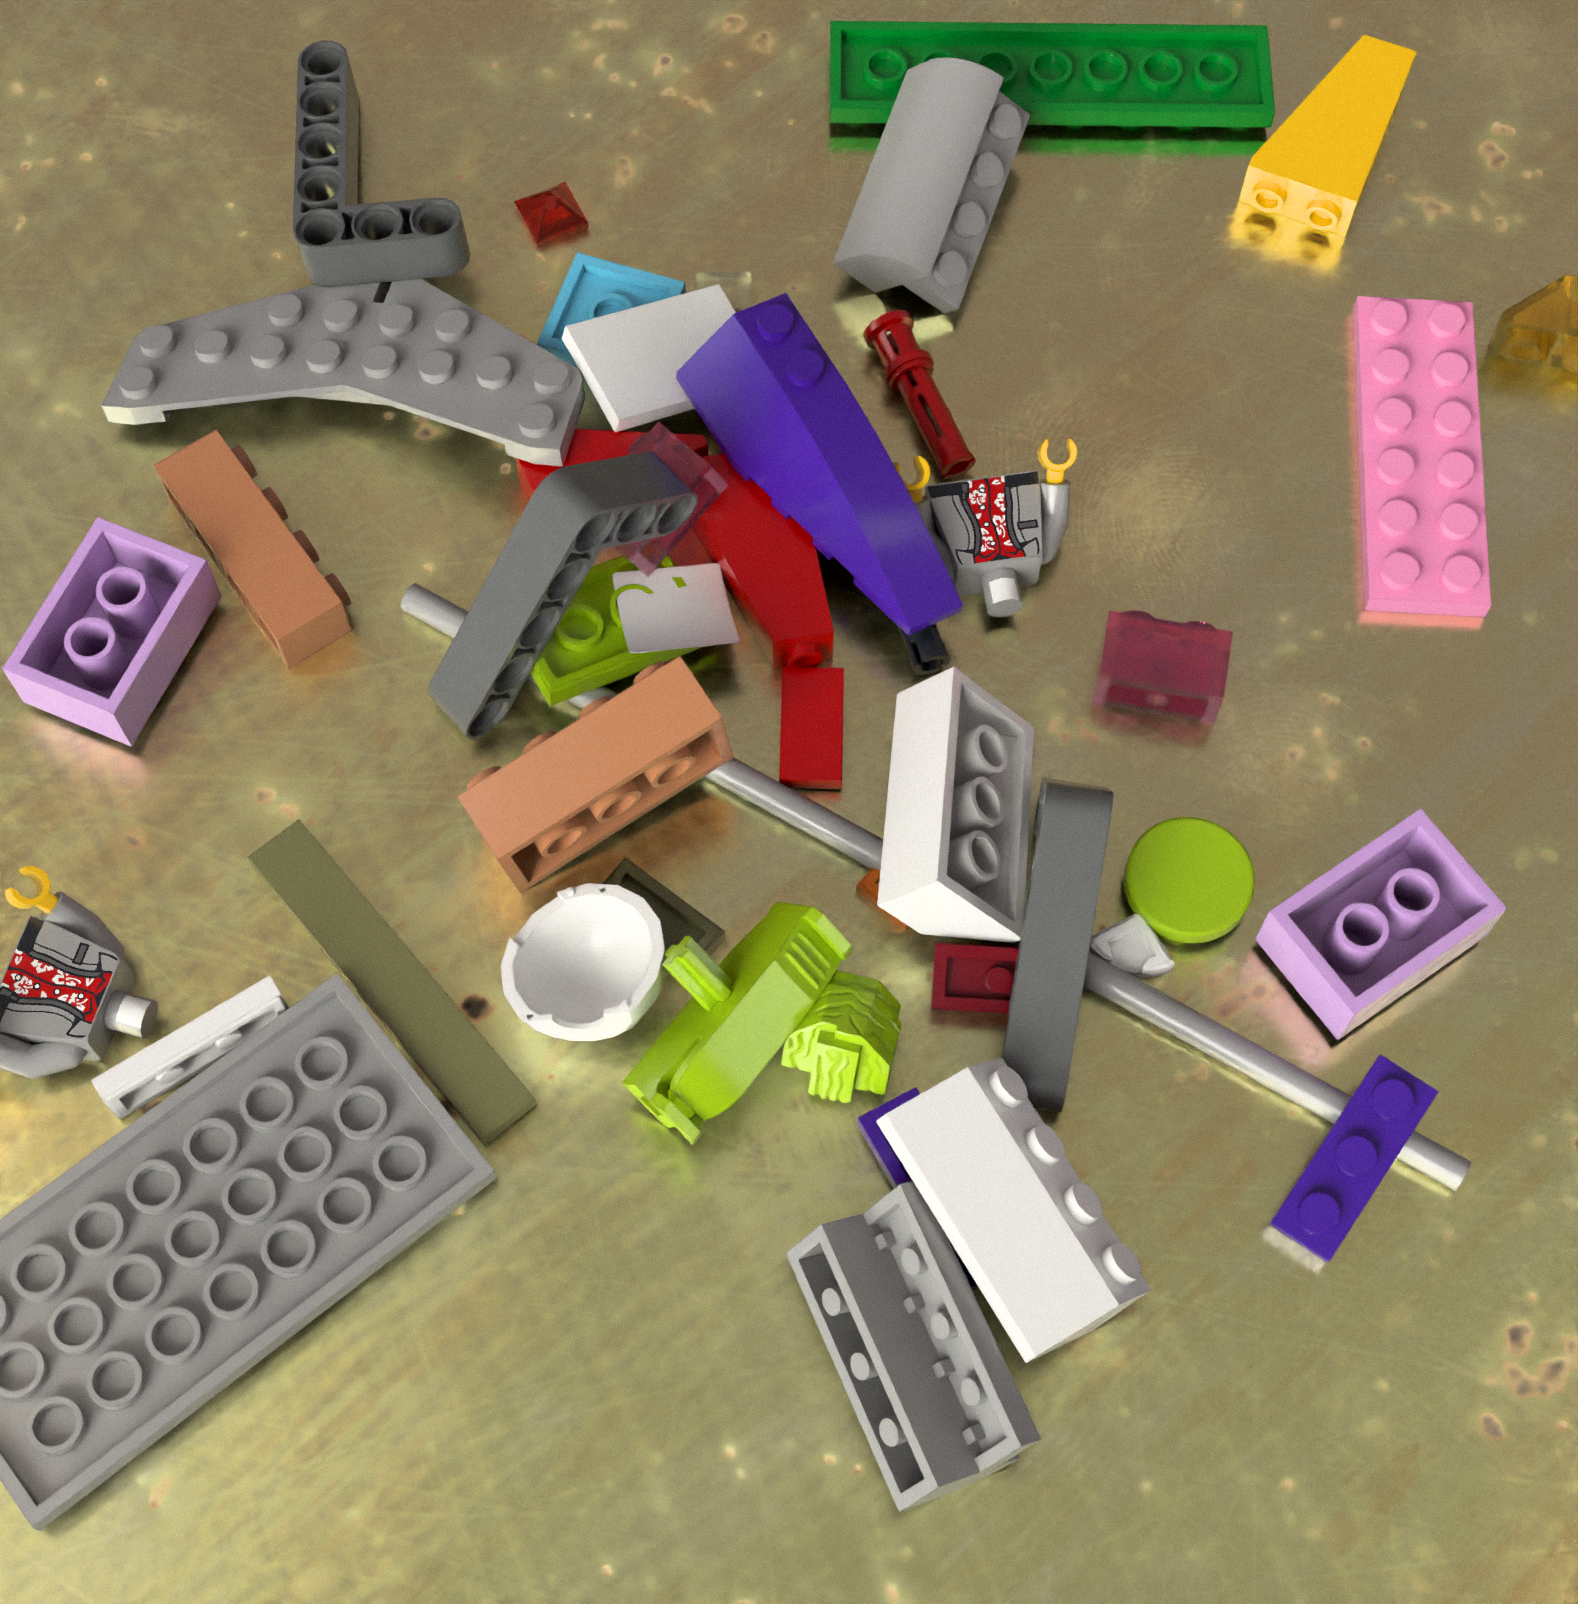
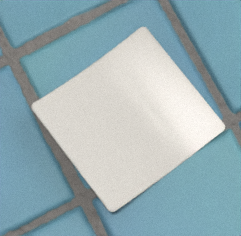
M718 563L616 572L612 575L615 591L624 585L639 584L648 587L654 592L647 594L642 590L630 589L622 592L617 597L620 619L630 653L740 642L731 614L721 567ZM672 577H682L687 586L678 588Z

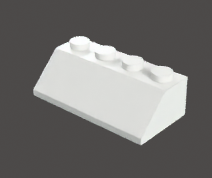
M955 667L897 693L877 906L920 934L1014 943L1020 940L1025 910L1034 727Z
M1001 1057L961 1070L886 1113L876 1122L1025 1363H1028L1093 1331L1148 1293L1151 1288L1141 1274V1266L1136 1255L1127 1245L1120 1242L1104 1217L1102 1204L1098 1196L1088 1185L1082 1183L1066 1158L1064 1145L1060 1137L1052 1128L1044 1124L1028 1099L1027 1088L1022 1078L1013 1069L1009 1068Z

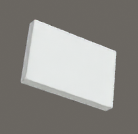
M717 284L565 326L562 340L614 432H619L695 409L676 379L677 371L736 312L720 285Z

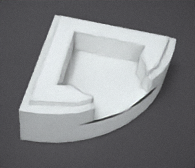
M1137 913L1091 937L1090 953L1137 979L1162 976L1172 972L1175 963L1153 928Z

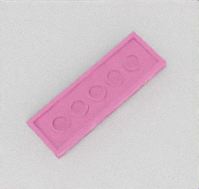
M1357 296L1353 307L1364 610L1485 617L1491 607L1473 302Z

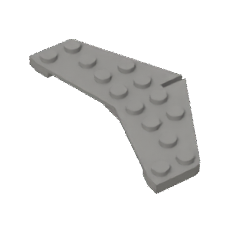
M414 279L336 287H323L314 284L164 325L150 326L138 334L132 341L101 406L108 422L139 425L166 422L171 410L295 396L390 405L505 445L506 454L532 464L563 467L585 401V391L582 375L575 366L425 280Z

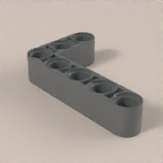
M325 40L314 42L305 47L299 55L297 72L293 233L307 277L312 283L319 286L336 287L446 277L463 270L469 263L471 254L460 208L453 201L446 198H425L358 204L359 95L347 51L341 44Z
M644 452L569 465L549 474L533 492L430 681L427 689L428 695L466 737L477 739L491 730L488 726L489 723L492 727H495L508 713L600 551L606 548L662 537L674 532L692 515L698 504V496L655 452Z
M1042 777L1036 808L1033 832L1036 837V844L1001 1057L1006 1065L1022 1078L1027 1088V1097L1035 1109L1062 1113L1109 833L1113 791L1103 786Z

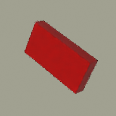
M782 666L779 782L789 788L842 789L844 668Z

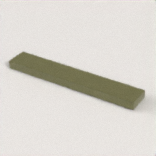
M300 819L247 857L251 866L484 1146L537 1105L535 1097Z

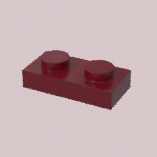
M934 941L931 1009L1008 1013L1019 946Z

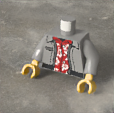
M1048 438L1044 439L1039 445L1037 452L1038 460L1047 469V477L1041 481L1039 471L1035 470L926 485L930 477V467L923 457H913V463L917 471L916 480L912 484L903 482L936 545L958 595L965 596L983 593L987 612L990 616L1006 617L1020 611L1023 607L1019 588L1036 584L1041 565L1051 562L1057 553L1069 525L1070 481L1065 479V470L1072 466L1077 456V448L1071 438L1067 439V458L1060 465L1052 463L1047 457ZM893 462L896 470L898 471L901 477V469L899 463ZM925 486V494L922 496L921 488Z
M24 866L18 871L23 876L31 878L35 882L37 887L36 895L34 898H26L17 890L9 887L5 890L7 901L19 909H28L36 906L42 912L41 918L29 915L0 981V1069L30 1079H36L75 1068L83 1060H102L107 1054L116 1031L144 1039L148 1037L157 1018L158 1004L155 1000L131 994L135 986L136 976L125 962L124 946L96 914L61 891L55 894L49 892L51 889L50 879L41 868Z

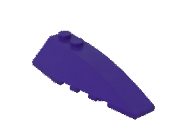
M787 293L733 314L676 374L677 381L733 469L745 481L749 482L752 479L772 498L771 505L786 520L792 517L813 537L812 544L828 560L834 557L854 576L853 583L908 636L961 612L963 604L904 482L848 385Z

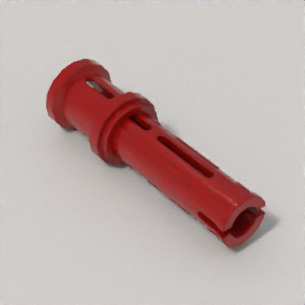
M905 310L887 312L877 317L865 328L863 333L864 340L868 347L876 349L885 367L883 377L887 386L897 392H901L919 432L922 434L939 467L940 475L944 479L959 477L968 472L974 466L976 460L969 451L952 417L951 411L931 376L934 371L933 358L930 352L921 350L912 332L914 322L910 313ZM928 406L942 431V436H940L927 410Z

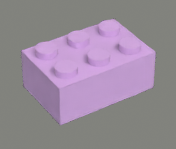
M97 517L2 668L22 701L132 747L222 597L207 560Z
M1420 808L1270 910L1255 940L1333 1036L1339 1040L1486 937L1507 907Z

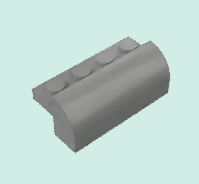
M935 58L907 70L834 258L833 264L875 293L903 285L944 314L959 309L1030 117L1029 113L999 91L1004 79L1002 76L985 66L958 58Z
M913 1181L899 1184L863 1214L821 1224L786 1252L899 1512L942 1497L1004 1468L1018 1460L1020 1452L1041 1440L1028 1407L1023 1401L948 1237Z

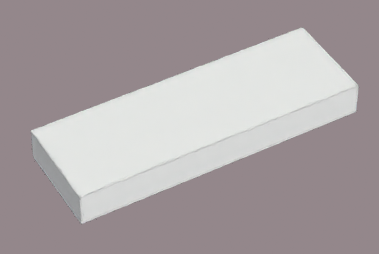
M269 975L93 1078L91 1082L100 1098L117 1118H123L211 1066L289 1009Z

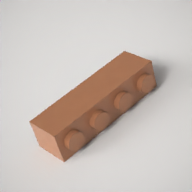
M214 430L153 465L167 498L289 669L352 631L344 609L351 605V600L343 585L333 573L323 577L315 566V563L320 561L312 543L301 529L293 534L283 522L288 518L283 504L271 487L261 491L253 481V478L257 477L258 474L248 455L240 445L230 449L218 431Z

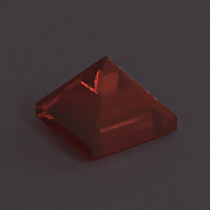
M565 181L514 201L515 208L537 248L589 228L586 217Z

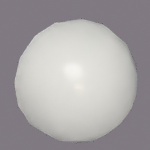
M586 883L572 888L568 887L565 890L558 891V897L534 912L513 940L509 937L500 966L503 993L518 1017L538 1032L553 1038L570 1041H597L612 1038L633 1028L660 995L667 971L662 965L667 957L664 955L666 949L661 921L643 897L619 885Z

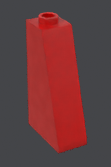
M724 453L674 461L675 473L698 496V504L688 521L712 563L720 565L724 584L772 669H780L782 666L816 667L823 661L833 660L834 629L816 547L812 544L813 537L792 517L786 520L771 505L772 498L752 479L749 482L745 481L733 469Z

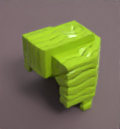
M836 970L816 1004L785 1041L781 1065L791 1068L797 1066L800 1070L810 1072L808 1093L813 1096L819 1094L823 1099L829 1097L831 1101L839 1099L842 1103L850 1102L853 1089L871 1090L873 1093L885 1095L902 1022L898 1019L901 1004L879 980Z

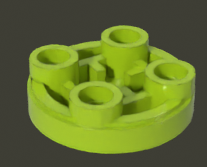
M1178 817L1152 826L1136 841L1125 866L1124 888L1128 903L1133 912L1139 914L1153 928L1162 943L1176 947L1184 943L1212 941L1231 931L1241 921L1251 903L1255 890V872L1247 850L1230 831L1202 818Z

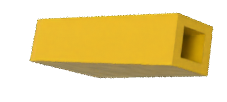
M1364 34L1253 155L1248 165L1239 202L1254 206L1264 212L1275 213L1308 224L1317 230L1329 231L1345 237L1405 88L1417 51Z

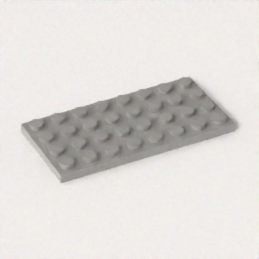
M338 974L332 976L0 1219V1481L32 1528L41 1531L497 1178L493 1168Z

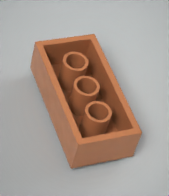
M681 656L667 664L661 661L646 667L635 677L634 685L613 698L604 696L594 700L582 709L577 721L558 733L548 731L535 737L525 746L523 755L502 768L500 766H493L478 773L468 783V790L457 796L497 861L520 893L734 758L722 716Z

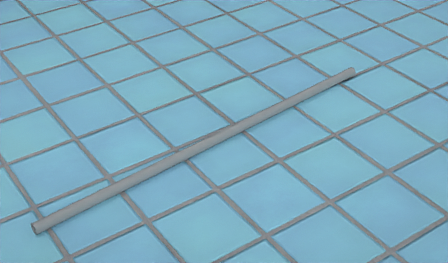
M417 583L412 584L407 589L401 601V609L452 638L457 634L468 613L463 608ZM530 673L527 679L536 684ZM601 686L566 701L583 709L598 698L604 696L613 698L618 693L605 686ZM732 758L704 776L863 865L880 871L883 848L882 838L742 761ZM1020 940L1014 943H1005H1007L1008 945L1019 946ZM1089 952L1084 980L1086 988L1333 1124L1351 1098V1095ZM1415 1130L1396 1158L1454 1191L1460 1186L1471 1165V1161Z

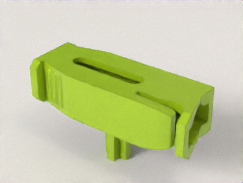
M777 901L768 910V914L727 954L719 965L712 960L692 937L685 936L678 945L672 944L666 950L664 955L667 959L662 965L693 997L623 1080L622 1084L664 1126L669 1128L676 1127L694 1145L701 1136L700 1128L703 1122L728 1109L743 1095L813 1008L841 961L846 960L853 951L852 945L827 917L813 906Z

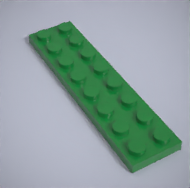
M830 21V123L887 124L907 70L935 58L963 59L980 64L998 73L1004 78L999 91L1030 114L1027 125L1271 127L1275 116L1267 25Z

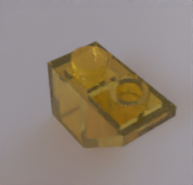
M1566 274L1503 311L1487 345L1486 355L1507 358L1517 363L1532 362L1561 367L1578 373V276Z

